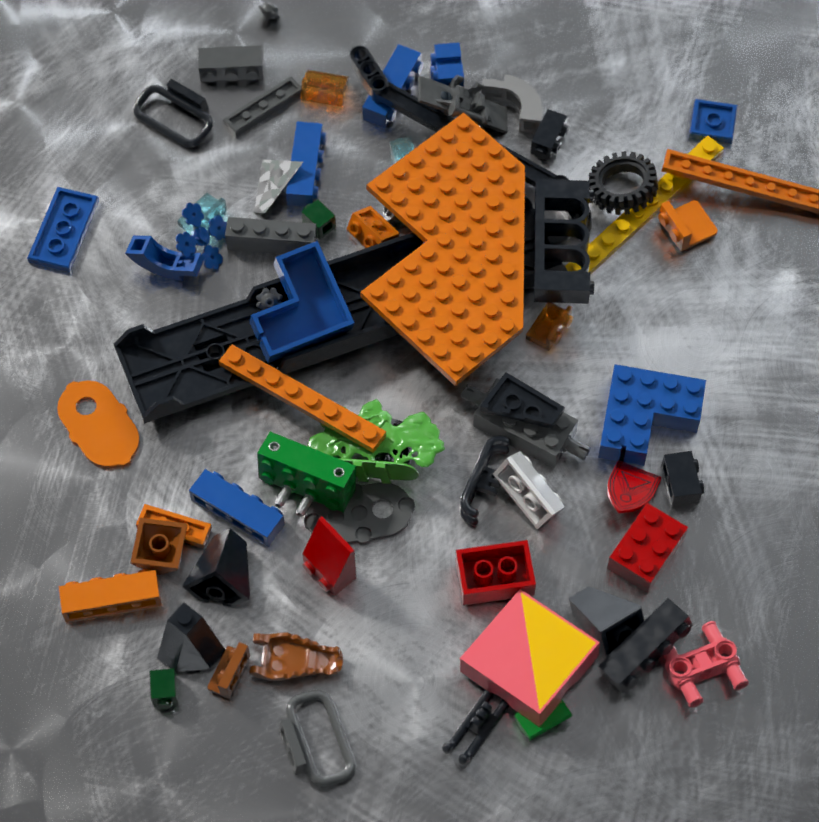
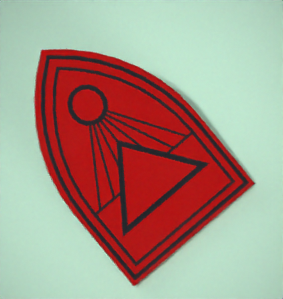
M618 460L607 484L609 500L618 513L638 510L651 501L662 477Z

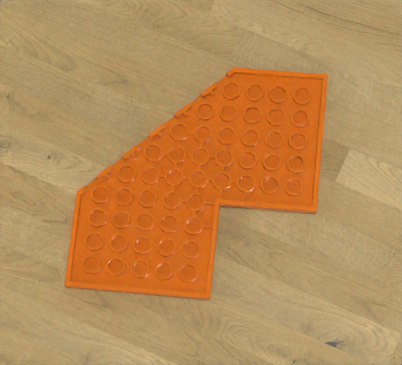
M465 113L459 115L366 185V190L416 234L424 244L360 292V297L454 386L458 385L523 332L525 165Z

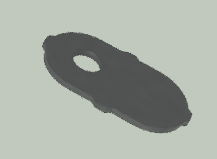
M378 482L360 485L356 483V491L344 513L338 510H331L324 504L314 501L308 508L307 515L303 518L304 526L312 534L318 519L323 516L348 544L357 542L361 545L367 544L371 540L391 537L403 531L411 520L412 512L415 510V503L401 487L395 484ZM386 501L390 503L393 507L392 514L387 518L376 517L372 509L377 502Z

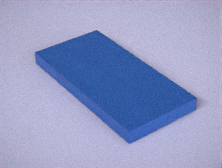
M57 187L27 257L28 263L70 272L100 201L99 196Z

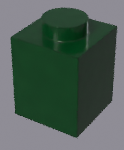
M318 199L312 204H307L303 211H301L302 223L316 224L317 238L319 240L336 228L335 214Z
M174 668L150 670V692L154 707L168 709L172 705H179L177 675Z

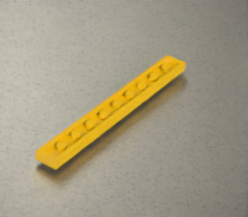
M707 135L688 154L715 161L723 153L724 147ZM666 173L658 180L657 195L653 197L651 204L647 202V207L644 209L639 205V212L636 213L633 208L629 209L630 214L625 215L624 211L589 243L587 254L590 258V275L660 211L662 203L670 202L693 180ZM569 262L565 265L568 271L581 269L576 263Z

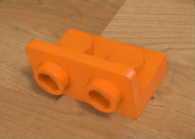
M372 206L353 212L347 225V230L366 248L398 238L400 235Z

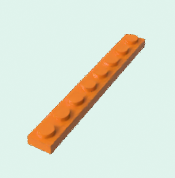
M670 149L666 151L662 172L819 214V189Z
M233 344L219 360L221 367L372 453L376 451L387 436L386 431Z

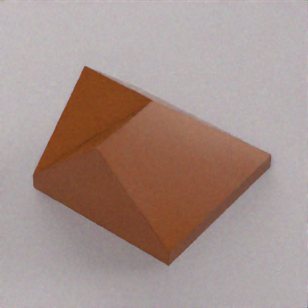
M140 518L130 563L141 569L156 570L157 575L178 571L188 525L186 523Z

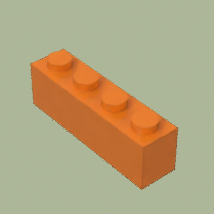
M143 569L134 574L119 573L110 578L95 577L87 582L79 583L72 581L59 586L61 611L65 622L162 606L156 570Z

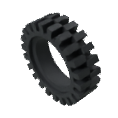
M622 151V156L620 157L617 156L616 152L612 153V159L608 155L603 157L604 163L598 160L596 162L597 167L593 166L591 168L592 173H589L588 179L590 190H594V204L596 206L599 205V209L602 211L606 208V212L610 214L615 209L616 215H620L621 210H625V215L630 214L629 209L632 208L635 213L639 212V205L643 209L646 208L647 202L650 204L653 202V197H656L658 190L657 172L655 165L651 164V160L649 158L644 160V155L639 154L636 158V152H631L630 156H627L626 151ZM621 172L636 173L643 179L642 185L637 190L626 194L611 193L603 186L610 176Z

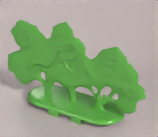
M378 399L364 404L358 416L386 431L387 436L374 453L321 423L320 425L325 430L310 437L308 447L330 456L339 455L341 458L338 459L355 465L356 477H358L359 482H369V478L381 479V482L385 484H391L392 480L407 481L417 479L419 477L417 469L404 462L413 459L417 465L428 467L434 463L435 455L445 450L444 442L439 439L440 430L435 424L431 423V419L425 412L410 415L400 425L393 426L391 424L392 416L387 411L382 410V405ZM343 446L346 447V454L341 451ZM406 447L412 448L407 456L402 455V458H400L401 452ZM394 449L398 451L397 455L393 454ZM381 452L389 453L394 458V462L375 461V456ZM418 452L417 457H412V454ZM355 453H359L360 455L367 457L369 460H359L351 458Z

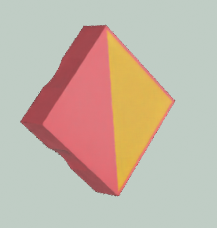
M520 589L460 657V672L485 690L504 699L511 708L540 727L561 702L566 691L583 676L598 658L600 642Z

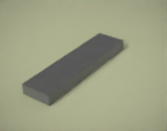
M290 76L225 117L223 124L237 137L302 96L304 89Z

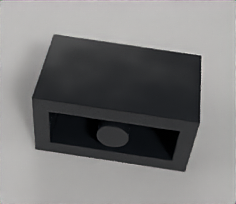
M692 451L664 454L662 469L671 507L699 503L701 495L704 494V484L698 478L699 463L697 459L693 458Z

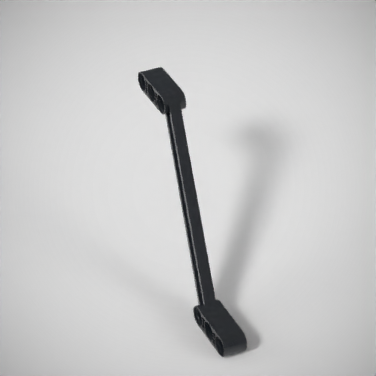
M355 46L351 49L350 58L353 70L374 102L384 103L436 133L455 119L449 115H444V112L419 103L417 97L388 82L366 47ZM502 145L525 165V182L535 187L536 179L569 180L566 176L556 175ZM590 210L587 225L589 232L592 229V218ZM560 211L567 220L581 217L575 212Z

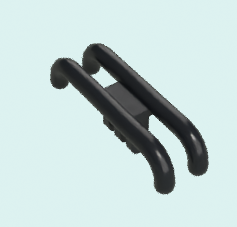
M494 436L487 440L462 493L459 511L462 519L469 525L476 526L479 522L477 518L479 511L470 506L477 490L491 496H497L498 490L495 488H500L501 484L493 475L496 470L489 468L488 465L494 454L506 455L509 453L510 439L507 437Z
M487 690L477 700L449 741L442 745V751L445 754H449L457 747L469 729L477 734L465 753L459 756L458 760L461 765H466L473 759L510 707L502 699L492 713V706L488 702L494 693Z

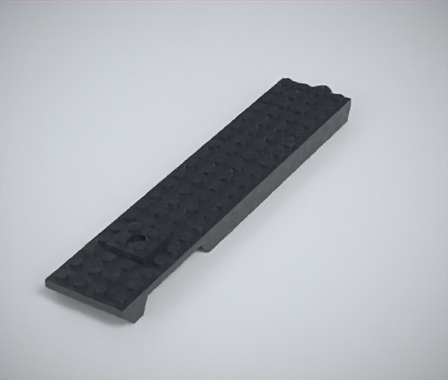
M525 194L524 291L534 288L535 210L527 194ZM412 232L327 261L354 320L352 330L270 363H267L260 347L261 340L257 341L250 325V318L252 314L262 311V309L256 306L257 302H259L256 296L261 294L264 288H268L269 291L271 288H275L283 296L282 303L289 300L279 278L253 286L246 299L155 330L150 329L144 324L127 329L113 345L144 424L253 386V384L219 365V360L232 344L282 373L288 374L399 335L388 322L360 297V292L420 247L423 241ZM544 236V244L560 245L567 242L570 237ZM544 261V271H568L563 262ZM213 353H219L221 355L218 358L210 357V355Z

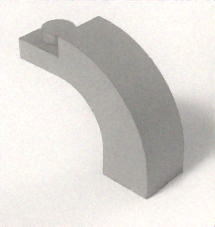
M506 74L504 81L482 79L484 86L481 89V93L484 94L485 99L511 103L520 113L519 131L536 133L542 121V103L535 89L526 81Z

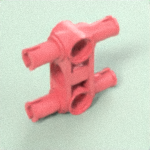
M709 621L702 626V631L710 644L679 655L673 646L667 655H663L666 661L665 669L669 674L670 684L682 691L690 708L699 706L704 700L695 686L696 683L726 673L735 690H741L749 684L740 668V659L736 653V645L727 638H723L715 621ZM720 654H727L729 657H723ZM676 671H683L685 673L677 674Z

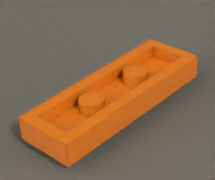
M144 504L136 523L137 528L140 518L186 523L188 526L184 543L203 549L212 529L210 523Z

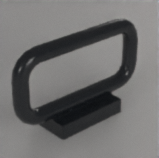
M170 79L166 84L168 89L160 85H151L144 89L133 104V113L138 120L188 148L199 146L206 139L213 128V119L207 112L209 106L205 97L173 79ZM157 93L203 119L205 125L195 138L188 139L143 113L141 107L150 95Z

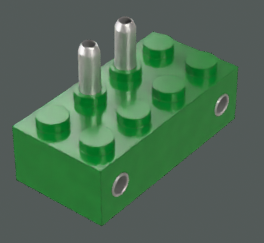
M271 431L257 452L259 478L267 484H274L283 488L275 501L276 507H283L291 493L304 496L297 508V515L300 517L306 514L311 503L314 501L324 504L331 510H338L344 513L356 491L355 465Z

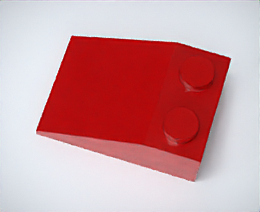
M322 516L318 519L302 553V565L308 574H314L319 579L318 583L324 591H330L336 596L357 578L355 550Z

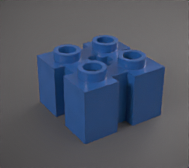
M460 42L434 44V53H430L431 79L449 86V83L456 75L464 77ZM464 79L459 84L460 86L464 87Z

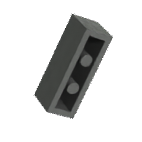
M262 45L198 48L200 81L264 79Z

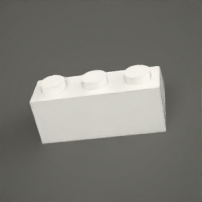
M521 451L508 457L493 473L536 529L543 526L565 507L560 496L550 489L546 479L541 474H538L531 460L524 456Z

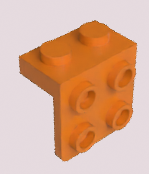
M693 200L675 209L669 201L661 204L658 219L680 251L717 235L718 230L698 201Z

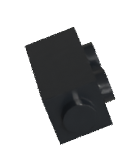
M547 109L531 141L530 154L549 161L554 153L558 154L561 147L560 140L562 137L565 138L569 131L567 115Z

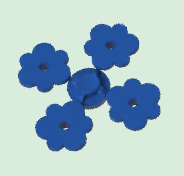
M189 202L186 204V208H183L182 216L186 219L188 225H193L197 228L192 231L191 236L187 231L183 232V234H177L176 248L178 251H181L184 257H189L196 252V245L205 246L202 253L205 258L204 266L207 269L213 268L216 270L219 268V264L223 262V257L219 254L217 247L207 245L210 240L209 234L213 237L215 236L217 241L225 239L227 222H223V218L217 215L214 219L209 220L210 227L208 231L204 227H199L201 220L204 218L201 206L198 203L192 204Z

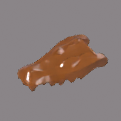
M288 632L253 634V643L262 645L263 652L261 667L256 665L250 666L249 674L269 681H282L316 674L333 675L338 674L342 669L343 654L338 646H321L318 642L312 641L309 638L302 639L299 635H293Z

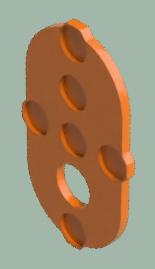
M73 381L69 383L59 398L57 411L61 422L69 432L71 442L78 445L85 457L96 466L114 468L118 466L125 467L130 464L131 459L138 450L140 438L135 424L127 415L128 411L125 405L119 403L109 388L102 383L96 381ZM84 399H91L96 403L95 411L89 415H82L77 411L78 403Z

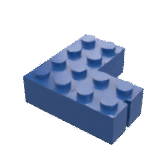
M318 241L275 257L274 267L289 300L252 314L250 318V325L257 341L261 340L260 347L267 363L351 331L354 326V320Z
M614 364L598 458L618 461L621 448L623 447L626 448L624 463L644 466L652 425L697 433L701 419L706 380Z

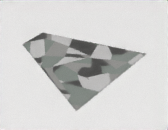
M262 159L254 213L267 212L303 162Z

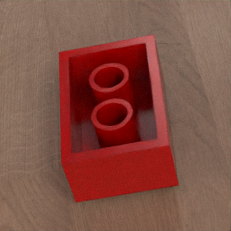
M646 503L610 555L607 569L644 592L649 593L684 541L688 527L651 504Z
M528 540L456 550L455 562L463 605L512 599L520 589L530 596L535 595L536 581Z

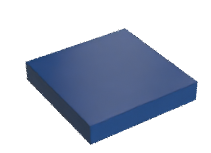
M695 99L689 138L703 140L708 135L716 142L732 144L737 105Z

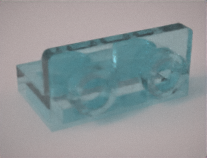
M207 192L196 202L201 206V212L204 214L199 227H204L207 231L210 227V219H214L217 215L223 218L227 212L225 199L221 197L217 200ZM183 216L177 220L178 226L189 232V234H192V231L197 228L193 225H188Z

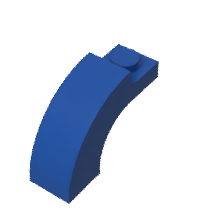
M133 235L125 252L133 262L145 270L161 277L183 281L184 276L197 277L205 259L201 253H193L189 257H184L181 252L163 247L152 236Z

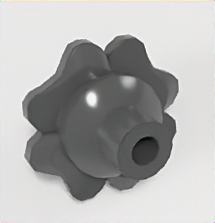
M266 1L264 5L257 6L263 15L260 21L268 24L270 19L281 18L278 14L279 8L276 5Z
M264 288L262 293L256 296V299L259 301L256 306L262 310L282 303L283 296L275 288H271L270 291L268 288Z

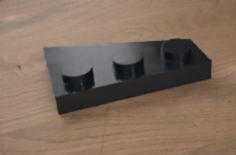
M505 372L480 405V411L552 429L564 413L565 407Z

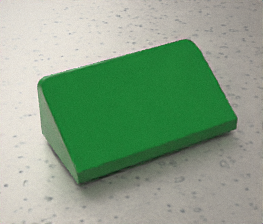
M561 700L540 727L520 713L515 714V719L519 729L529 740H532L571 718L573 715L564 701Z

